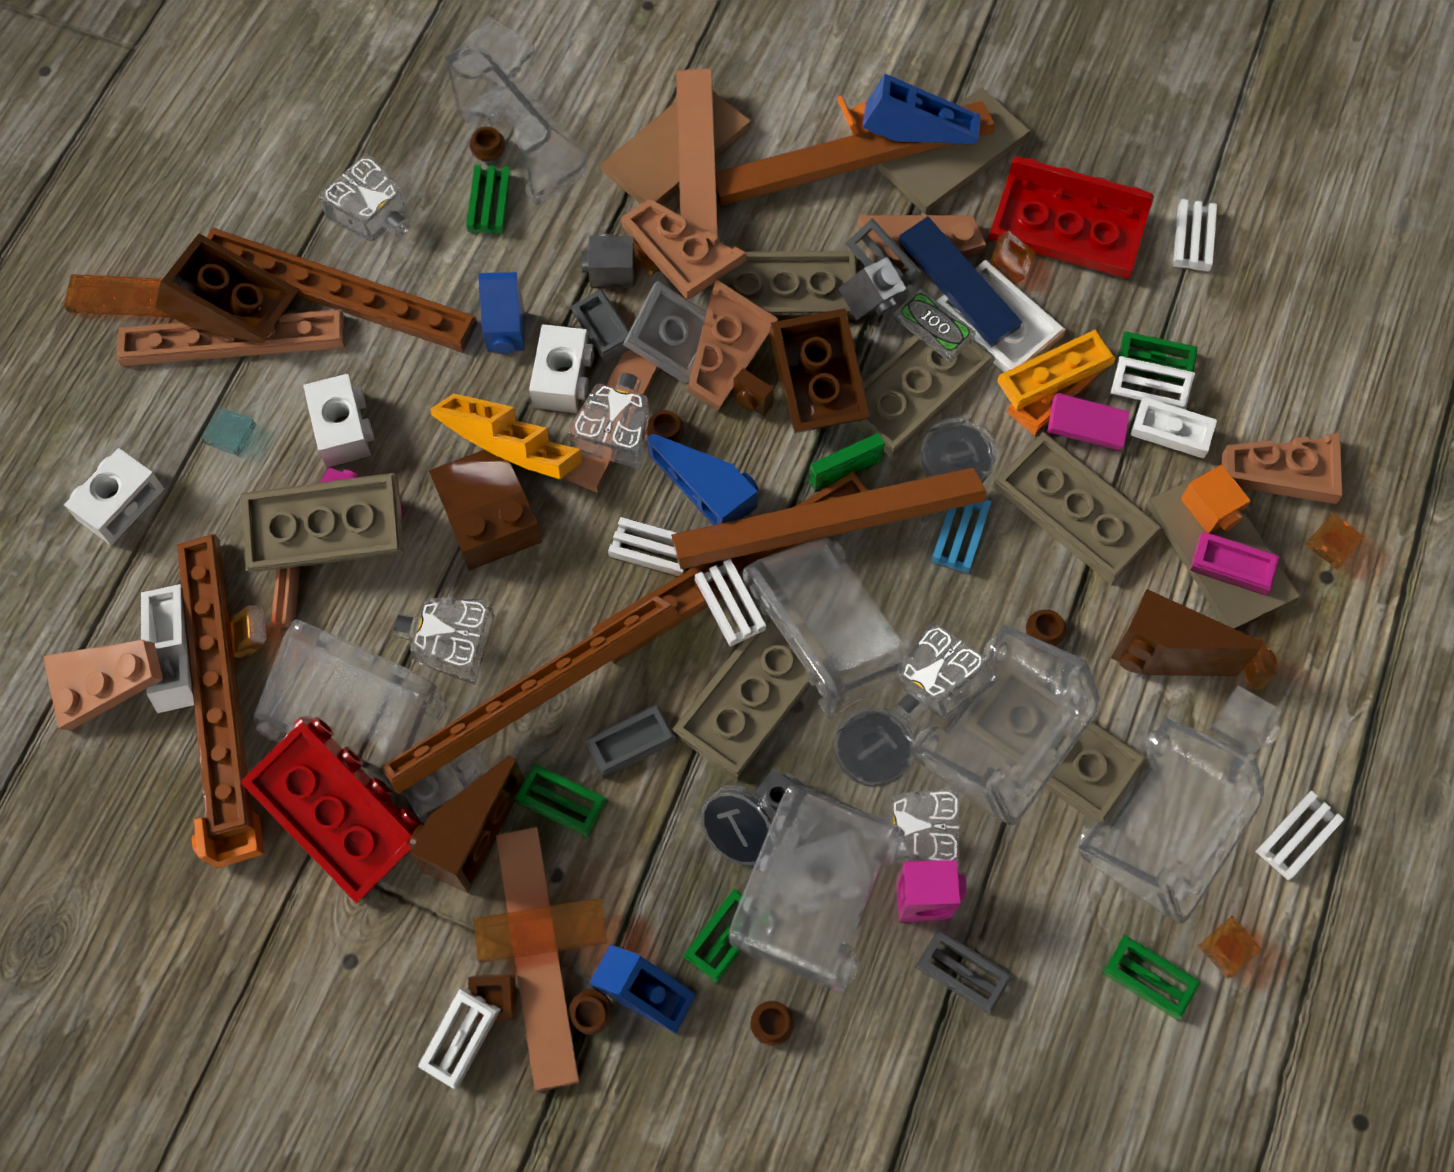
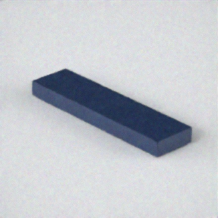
M929 216L899 235L898 242L991 348L1021 327L1022 321Z

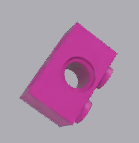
M957 860L904 861L896 880L899 922L950 921L957 908H960L961 899H966L967 892L965 874L958 873Z

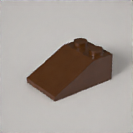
M198 233L160 282L155 308L189 327L263 344L295 299L299 290Z
M846 308L771 322L769 338L794 434L870 418Z
M482 450L429 470L469 571L542 543L534 514L509 461L495 456L486 450Z
M1146 589L1129 617L1111 658L1118 661L1121 667L1130 672H1142L1146 675L1238 676L1261 649L1263 642Z
M510 756L506 757L430 814L425 825H418L410 839L409 847L412 849L409 854L423 873L469 893L496 840V835L502 829L515 803L514 798L524 782L516 759Z

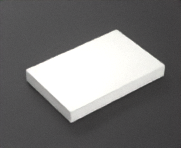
M987 260L983 261L975 269L1022 321L1021 327L991 348L945 295L934 302L945 314L969 328V336L995 357L994 364L1003 372L1042 355L1064 336L1066 330ZM933 307L934 311H936L937 313L940 312L939 310Z

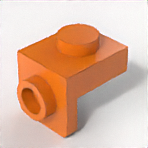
M252 811L254 830L216 841L208 837L206 818L194 819L195 834L192 836V846L195 854L199 859L216 868L264 855L260 815Z

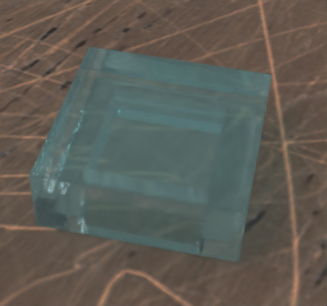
M219 407L203 434L202 440L206 445L239 456L256 427V423L250 417Z

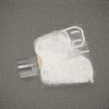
M368 153L364 154L318 195L326 218L368 241H375L386 230L399 238L410 227V220L404 216L407 206L402 190Z
M621 373L615 387L601 383L596 384L569 428L570 447L581 449L583 454L640 469L649 419V399L645 395L638 394L641 380L635 375Z
M427 598L423 603L419 618L403 614L398 615L394 626V637L412 641L410 651L417 663L476 685L495 613L491 602L488 600Z
M932 622L898 669L897 674L907 694L896 704V709L904 718L912 723L927 708L943 720L950 719L997 682L990 660Z
M960 788L892 795L888 807V816L864 815L863 839L887 841V861L893 864L903 866L904 861L957 860L958 869Z

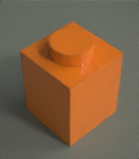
M1222 464L1191 481L1181 497L1182 502L1205 532L1210 534L1220 528L1226 532L1237 526L1244 519L1242 513L1250 503V499Z

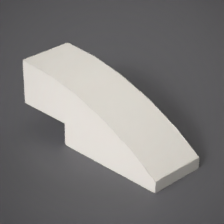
M181 584L142 592L141 640L155 643L163 680L147 688V696L157 713L193 706L194 700Z

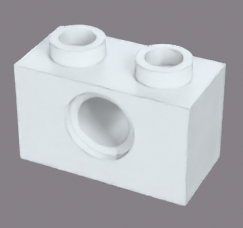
M542 324L529 387L533 408L578 413L580 400H586L588 393V378L584 377L586 367H592L594 360V345L588 342L587 329ZM561 367L570 368L568 371L565 372L556 371Z
M349 374L304 384L303 387L317 448L326 467L370 457L371 452L368 442L374 440V435L369 419H362L360 409L367 407L361 386L354 387ZM347 417L346 420L335 423L338 418Z
M118 448L111 456L101 461L97 471L83 485L78 486L72 492L70 499L64 506L78 522L112 546L164 490V487L152 471ZM117 491L113 497L107 498L109 494Z

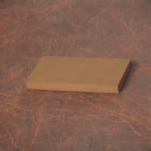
M713 91L716 158L750 129L751 121ZM677 101L601 163V171L640 204L648 199H652L661 205L680 189Z

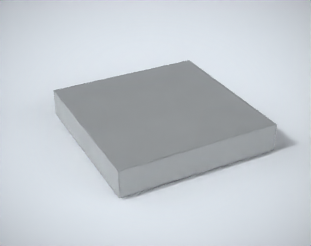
M657 281L652 286L623 345L686 384L690 379L706 311L660 281Z

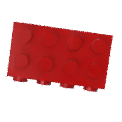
M1015 157L1010 167L988 240L1129 279L1154 195L1138 187L1121 185L1101 177L1077 173L1068 168H1059L1040 163L1031 158Z
M311 716L300 717L294 723L295 728L240 782L355 903H358L410 853L412 849L409 847L410 839L421 822L407 808L401 810L390 799L392 792L380 779L376 777L371 779L360 768L363 762L355 752L348 747L342 749L331 738L334 732L325 721L319 717L314 719Z

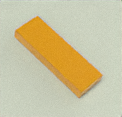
M1095 329L999 374L997 382L1017 411L1113 365L1115 357Z

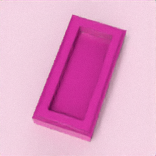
M1057 393L1053 397L1047 432L1119 451L1125 444L1130 412Z
M1203 531L1199 536L1189 571L1267 596L1272 588L1280 556Z

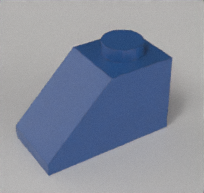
M517 272L479 273L482 332L487 352L495 351L501 354H508L513 351H524L525 309Z
M613 945L608 947L589 982L590 985L617 1003L675 1034L696 997L695 993L641 955Z

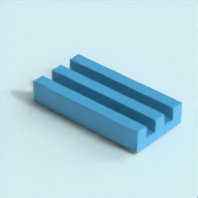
M986 500L962 506L965 509L949 558L941 555L957 508L948 509L931 560L932 563L969 574L992 501ZM972 510L980 512L965 560L964 562L957 561L956 559Z

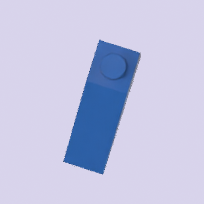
M884 74L865 104L862 128L893 141L976 144L979 140L981 115L888 74Z
M652 434L647 437L649 456L713 525L743 519L757 508L758 486L748 473L743 472L741 474L731 463L659 435Z

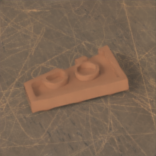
M648 199L620 218L621 226L630 236H633L634 241L687 300L714 283L715 279H720L746 261V252L737 247L732 249L719 242L718 236L709 231L703 233L687 224L684 217L652 199Z
M859 215L858 218L860 229L873 218L920 271L923 269L901 246L898 240L900 234L927 216L965 258L984 253L986 243L973 215ZM873 230L867 234L903 275L909 271ZM869 249L871 256L874 260V263L880 261L878 257Z
M715 279L687 392L716 411H719L734 388L735 376L742 368L747 369L770 334L771 322H777L778 318Z
M1340 433L1327 434L1324 439L1309 440L1308 436L1297 437L1292 442L1274 444L1271 440L1227 445L1222 453V465L1242 489L1337 504L1342 497Z
M145 640L43 656L58 729L71 731L163 680L155 643Z

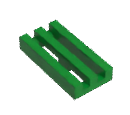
M474 165L466 222L468 232L504 234L511 179L510 166H503L502 170H496V166L488 165V170H484L481 165ZM482 180H486L481 224H478L477 216ZM495 180H501L495 224H489Z
M1124 331L1118 357L1121 356L1194 372L1198 347ZM1129 346L1151 350L1152 352L1130 349ZM1166 354H1170V355H1174V356H1179V357H1184V358H1188V359H1187V361H1186V360H1181V359H1177V358H1172V357L1166 356ZM1125 367L1127 372L1184 384L1185 379Z
M874 434L811 463L809 482L814 491H820L853 471L859 473L880 463L885 447V442L880 434Z
M535 763L514 798L516 803L587 838L592 833V827L600 818V812L608 802L607 798ZM539 777L594 805L589 810L534 783V781ZM528 792L539 795L586 818L585 822L582 823L527 796Z
M734 888L685 952L683 959L689 964L694 965L702 974L707 975L715 984H718L768 917V913ZM738 902L742 905V908L705 957L700 959L697 956L698 952L734 904ZM750 912L754 914L753 920L716 969L710 966L747 915Z
M1125 934L1121 937L1117 948L1113 951L1109 962L1101 972L1177 1021L1182 1018L1201 983L1198 979ZM1128 950L1187 988L1184 992L1180 991L1124 956L1125 951ZM1118 964L1178 1001V1004L1175 1005L1116 967Z

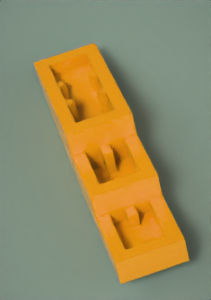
M453 393L430 409L431 416L461 437L491 454L525 469L561 479L582 463L581 449L549 442L548 429L546 427L516 421L515 407Z

